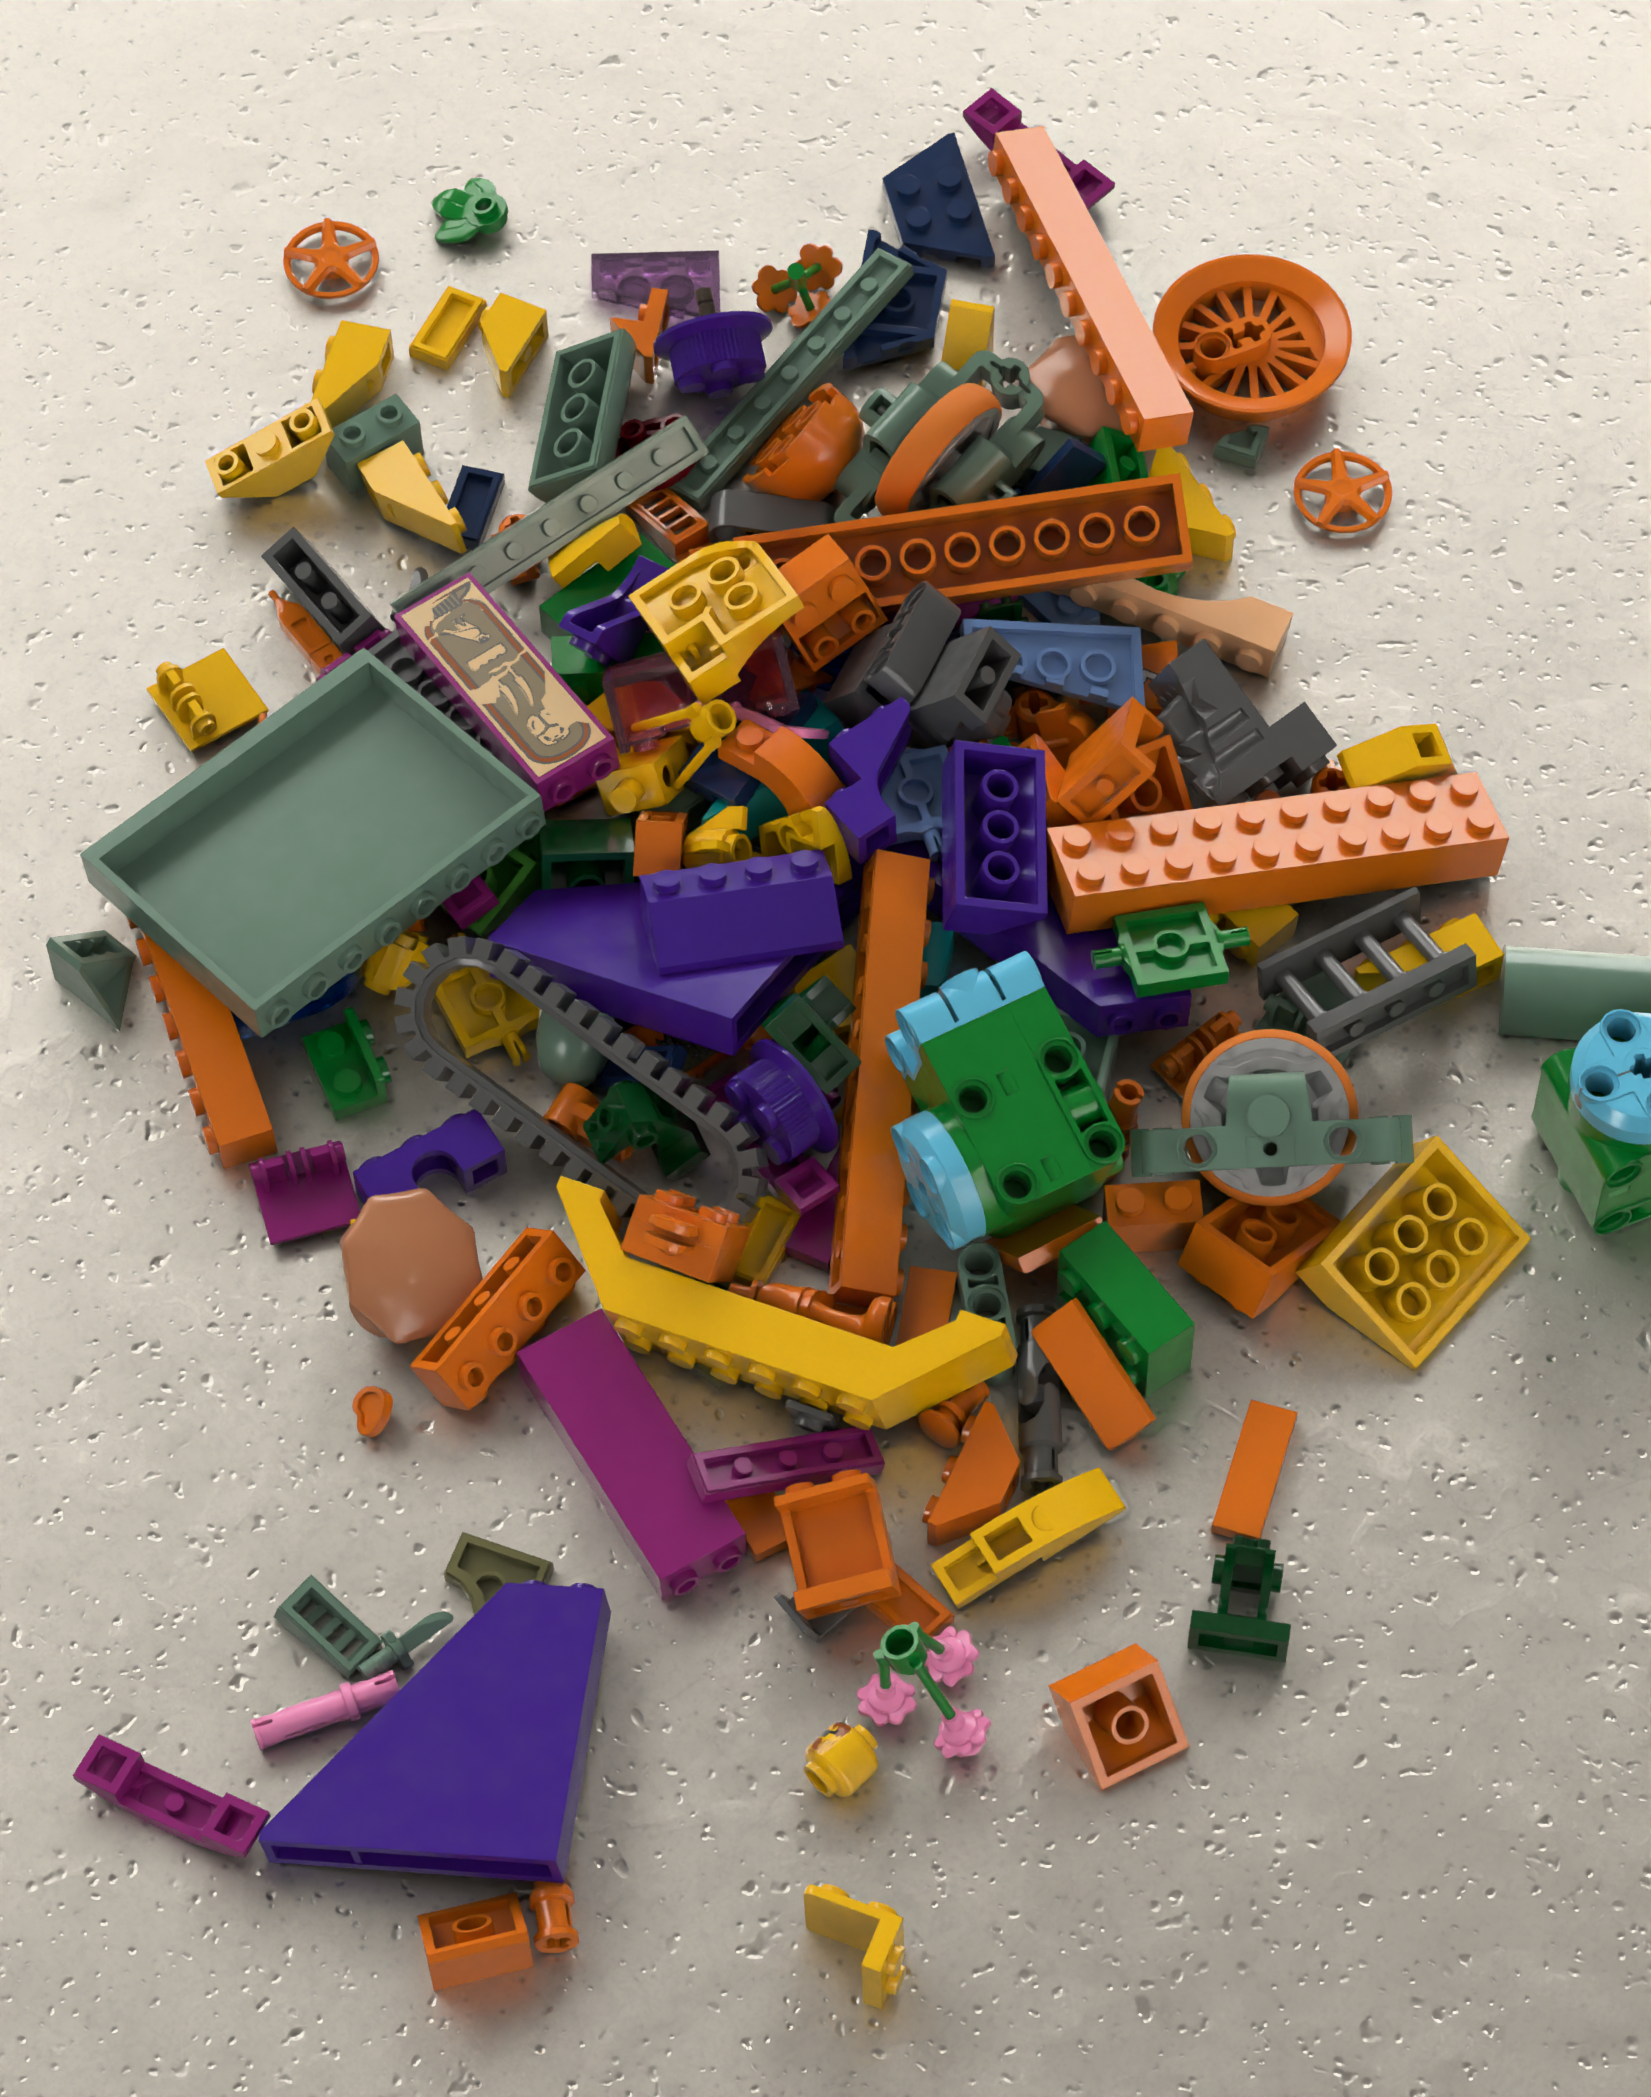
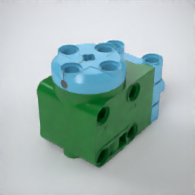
M1026 951L986 968L985 972L983 970L979 972L977 968L964 971L943 983L939 987L940 990L938 992H934L896 1010V1020L900 1029L884 1037L889 1056L897 1070L902 1074L921 1111L891 1127V1135L907 1180L908 1192L918 1213L922 1218L927 1219L934 1231L945 1241L951 1250L966 1246L987 1235L994 1238H1004L1092 1197L1099 1192L1107 1177L1124 1170L1122 1153L1125 1149V1139L1108 1106L1102 1089L1093 1078L1043 984L1036 963Z
M1625 1009L1612 1010L1605 1014L1601 1022L1593 1026L1582 1037L1577 1047L1564 1049L1553 1054L1541 1066V1075L1531 1119L1559 1168L1557 1176L1559 1184L1564 1190L1573 1194L1596 1235H1606L1651 1218L1650 1013H1633Z

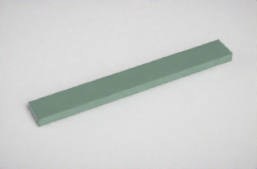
M877 248L765 373V378L758 381L706 438L703 443L710 453L699 459L685 478L668 488L688 505L702 512L711 502L712 495L720 491L840 358L844 351L914 275L912 265Z
M683 415L389 604L397 614L468 572L490 594L710 452L688 416Z

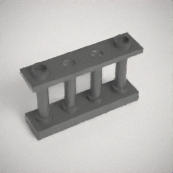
M1413 887L1398 895L1391 896L1384 902L1295 946L1273 954L1266 960L1258 963L1259 996L1265 1001L1270 994L1277 995L1284 991L1309 1020L1306 1022L1307 1037L1322 1045L1335 1057L1476 987V954L1466 943L1449 952H1444L1420 925V892L1416 887ZM1403 933L1428 962L1405 972L1380 943ZM1363 952L1388 982L1370 991H1365L1341 963ZM1324 972L1347 998L1348 1002L1330 1011H1325L1301 982Z

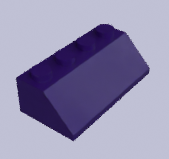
M954 741L942 766L943 930L989 935L1046 918L1045 750Z
M799 850L792 854L752 857L744 861L723 864L710 863L702 867L675 871L662 870L655 874L639 876L641 921L659 975L844 948L833 876L823 850Z

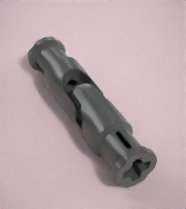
M1029 1304L1020 1307L1016 1311V1324L1020 1326L1021 1344L1016 1349L1018 1354L1016 1359L1019 1452L1024 1456V1475L1021 1477L1020 1489L1032 1496H1036L1063 1482V1477L1058 1473V1454L1063 1450L1059 1391L1060 1377L1031 1334L1035 1326L1057 1311L1054 1307L1047 1304Z

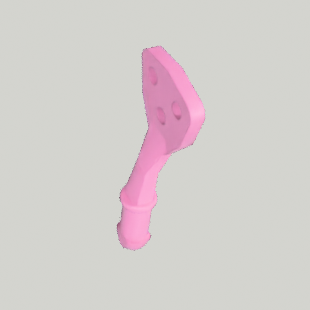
M737 701L728 703L735 710L737 723L748 719L772 733H775L781 726H784L801 738L828 739L829 730L788 726L764 714L742 707Z

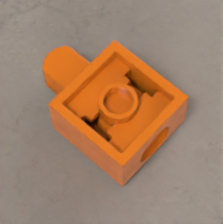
M657 1189L655 1195L638 1196L620 1250L707 1283L732 1282L751 1227L738 1223L740 1214L714 1205L713 1208L703 1205L698 1208L694 1206L697 1198L673 1189H669V1192Z

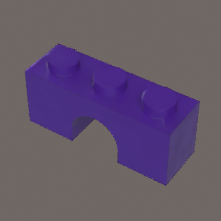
M475 1109L465 1114L458 1113L449 1117L442 1126L424 1135H414L408 1138L401 1147L382 1157L374 1156L366 1160L359 1169L353 1171L356 1195L364 1206L367 1199L374 1195L418 1189L419 1183L424 1178L433 1174H447L454 1177L467 1194L507 1173L505 1149L481 1113Z

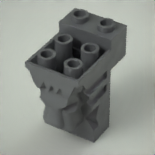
M892 623L873 630L855 643L823 702L828 709L850 728L870 717L872 712L878 707L891 703L864 681V675ZM991 626L945 643L922 689L909 703L911 714L908 722L911 726L912 737L907 747L927 749L946 745L948 749L952 747L955 740L978 743L980 740L1004 735L1011 721L1009 711L1012 707V698L1004 688L1021 654Z
M1202 639L1171 661L1148 684L1149 688L1158 698L1157 702L1163 708L1158 714L1157 719L1163 723L1164 729L1158 737L1171 735L1193 809L1244 803L1249 799L1248 796L1250 799L1254 798L1272 783L1275 784L1278 790L1290 782L1298 788L1330 763L1325 755L1337 746L1305 701L1269 727L1205 639Z

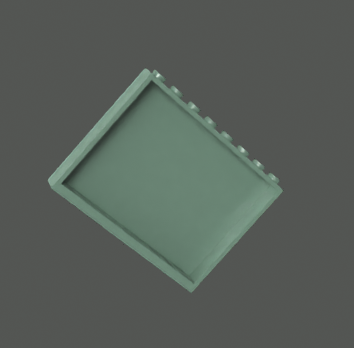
M362 648L80 853L88 882L257 1035L263 1038L275 1028L285 1025L292 1015L308 1003L322 997L329 987L345 975L359 969L365 960L382 947L392 944L402 932L418 920L428 917L439 904L451 895L465 889L471 880L487 868L498 864L508 852L524 840L534 837L546 825V820L539 793L368 650Z

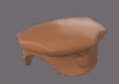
M1075 335L1057 338L1028 367L1031 383L1039 388L1044 399L1045 412L1040 422L1042 427L1062 430L1081 437L1088 445L1102 426L1123 432L1120 416L1115 406H1111L1108 403L1105 387L1100 377L1093 374L1090 358L1084 346L1078 345Z
M426 1188L371 1196L367 1199L355 1222L346 1230L339 1241L342 1250V1263L349 1307L354 1318L368 1332L378 1337L388 1338L395 1344L433 1338L483 1279L473 1227L454 1214Z

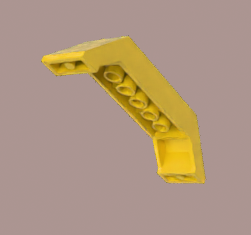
M560 1176L556 1185L603 1309L614 1325L613 1329L622 1338L624 1345L638 1353L649 1354L651 1349L666 1354L668 1361L685 1369H693L695 1362L711 1367L710 1374L723 1382L737 1384L738 1380L754 1384V1389L767 1397L780 1400L782 1395L798 1399L799 1403L824 1412L830 1410L844 1415V1421L864 1430H870L872 1425L887 1430L923 1412L925 1409H929L1013 1367L1018 1357L1006 1324L961 1309L955 1321L892 1347L631 1259L626 1251L620 1250L622 1240L618 1232L623 1222L603 1189L564 1176Z

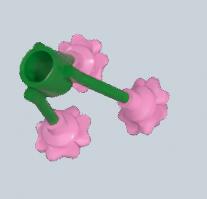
M911 1622L909 1625H896L888 1629L881 1639V1649H877L873 1653L878 1663L879 1675H872L868 1684L857 1691V1699L861 1701L858 1705V1712L861 1715L870 1717L874 1724L879 1727L889 1722L893 1725H900L903 1722L904 1716L916 1708V1700L912 1698L915 1694V1687L912 1684L903 1682L898 1674L890 1673V1666L899 1674H916L943 1713L941 1718L943 1722L939 1725V1735L934 1741V1746L938 1750H942L941 1752L945 1758L955 1755L960 1758L976 1755L987 1740L986 1731L991 1725L990 1719L986 1716L984 1717L980 1709L963 1712L951 1707L936 1684L943 1680L945 1685L952 1687L959 1679L971 1676L974 1673V1665L972 1663L978 1659L980 1654L972 1645L970 1632L966 1630L957 1632L954 1627L948 1626L940 1635L931 1637L922 1630L918 1622Z

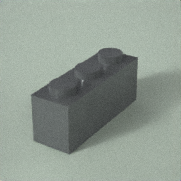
M294 526L261 555L333 640L350 655L353 656L356 653L354 646L370 636L372 632L377 629L380 631L385 629L384 625L319 551Z

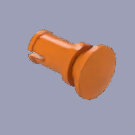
M1131 1079L1118 1081L1111 1100L1107 1101L1123 1133L1125 1145L1130 1143L1129 1130L1138 1129L1137 1109L1142 1101L1141 1099L1144 1097L1141 1085Z
M983 1381L933 1406V1409H925L921 1412L918 1420L924 1433L942 1447H956L960 1443V1433H962L969 1415L990 1396L987 1384Z

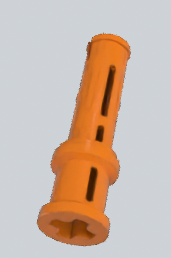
M534 1881L535 1889L531 1892L529 1904L530 1909L536 1912L538 1933L533 1937L535 1949L543 1953H560L573 1949L579 1944V1933L573 1928L570 1909L575 1903L574 1892L566 1883Z

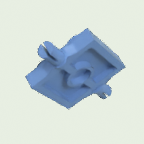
M946 745L927 749L906 747L881 794L886 805L896 814L897 841L892 845L922 840L925 843L930 860L937 862L939 857V860L942 861V766L949 752Z

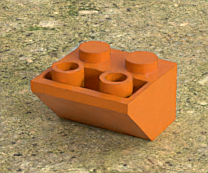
M826 534L779 568V571L798 594L804 605L803 609L791 616L780 626L813 672L819 670L888 620L850 558L829 534Z

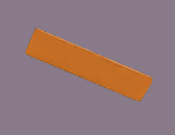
M1077 1297L1032 1329L1031 1334L1108 1450H1114L1132 1440L1156 1420L1148 1404Z

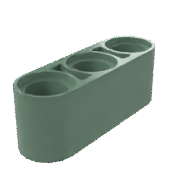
M984 1242L968 1244L961 1250L958 1256L957 1288L961 1310L976 1315L983 1310L994 1312L996 1315L988 1319L1006 1324L1016 1349V1338L999 1253L992 1245ZM973 1269H983L986 1270L988 1273L982 1276H977L971 1274L969 1271ZM1015 1364L1013 1367L984 1382L988 1386L1006 1384L1015 1373Z

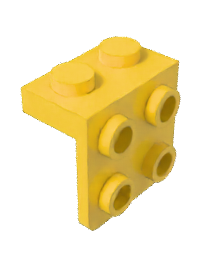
M812 1884L807 1885L803 1895L806 1928L814 1933L866 1952L861 1964L863 2003L882 2010L888 1994L894 1996L898 1994L906 1973V1967L902 1965L906 1950L904 1947L903 1917L898 1916L897 1912L886 1904L875 1901L865 1904L850 1898L846 1891L830 1884H822L821 1887Z

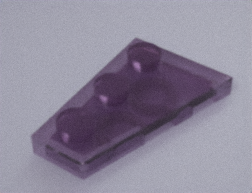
M719 250L591 254L592 298L639 309L641 304H648L651 288L667 289L669 292L670 317L684 320L686 315L700 317L695 290L702 287H710L716 313L721 312Z

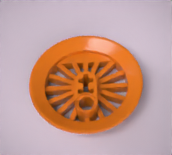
M1231 255L1210 260L1187 271L1165 292L1158 304L1153 321V335L1183 392L1197 405L1215 415L1244 422L1278 419L1296 412L1310 401L1319 397L1341 375L1347 364L1352 344V328L1348 312L1332 287L1317 274L1297 263L1267 255ZM1243 300V318L1238 316L1231 304L1232 301ZM1252 300L1265 302L1259 317L1253 316ZM1217 306L1224 320L1212 312L1210 308ZM1277 307L1281 314L1269 324L1274 309ZM1195 319L1203 326L1193 324L1191 322ZM1180 338H1181V339L1188 340V341H1191V342L1179 343ZM1184 360H1193L1188 364L1184 362ZM1246 373H1248L1250 398L1236 397ZM1298 374L1303 375V376H1306V377H1309V378H1308L1307 380H1305V379H1303L1301 376H1299ZM1258 377L1270 397L1259 398ZM1231 379L1225 393L1217 391L1222 384ZM1279 382L1289 388L1290 391L1284 393Z

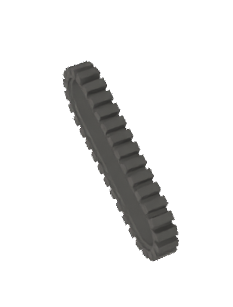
M462 936L447 938L448 945L434 943L421 952L428 965L422 962L411 961L403 976L416 986L414 990L397 987L394 1005L409 1007L410 1013L394 1017L398 1035H416L403 1047L412 1060L425 1062L429 1059L422 1071L436 1081L448 1082L445 1088L460 1098L471 1099L468 1105L479 1113L493 1115L492 1122L505 1132H518L515 1139L528 1149H541L546 1142L538 1156L551 1166H564L570 1157L561 1173L570 1179L582 1183H587L593 1174L594 1176L588 1185L603 1189L609 1199L617 1192L611 1203L619 1216L631 1218L638 1196L649 1195L607 1163H601L595 1154L450 1049L437 1035L432 1021V1001L439 985L451 973L466 967H479L486 970L714 1135L727 1149L733 1165L732 1185L725 1200L719 1207L740 1214L738 1221L740 1223H751L760 1208L749 1201L747 1197L748 1195L766 1197L769 1179L752 1176V1170L769 1167L765 1149L753 1148L747 1150L749 1145L760 1138L750 1123L739 1122L730 1128L740 1112L726 1102L715 1101L708 1112L707 1109L716 1097L714 1093L703 1085L692 1084L686 1094H684L693 1078L679 1068L668 1067L663 1076L660 1077L670 1061L656 1051L645 1050L637 1060L646 1047L644 1042L632 1034L621 1033L618 1037L623 1029L622 1026L611 1018L597 1017L600 1010L587 1001L574 1000L577 995L564 984L551 982L554 978L540 967L528 965L531 960L517 950L504 949V944L478 937Z

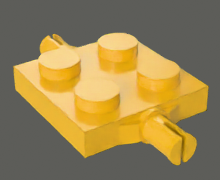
M463 932L457 933V937L466 936ZM466 967L451 973L439 985L434 999L466 1058L494 1046L504 1045L513 1065H521L520 1057L523 1063L529 1061L531 1055L520 1037L527 1032L537 1029L540 1008L503 981L491 978L488 971L479 967Z

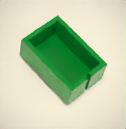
M1103 1221L1059 1251L1056 1295L1059 1308L1077 1297L1145 1399L1191 1368L1195 1323L1106 1221Z

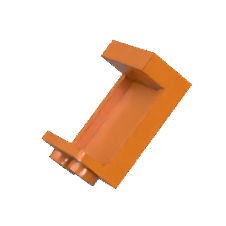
M1132 696L1070 754L1057 802L1081 824L1099 822L1105 819L1154 773L1156 765L1136 746L1156 739L1163 732V723Z
M857 1469L842 1471L832 1476V1482L814 1486L812 1482L793 1484L785 1488V1494L773 1498L775 1508L781 1513L798 1590L793 1592L796 1610L805 1619L810 1620L902 1596L878 1485L868 1473L861 1474V1471Z

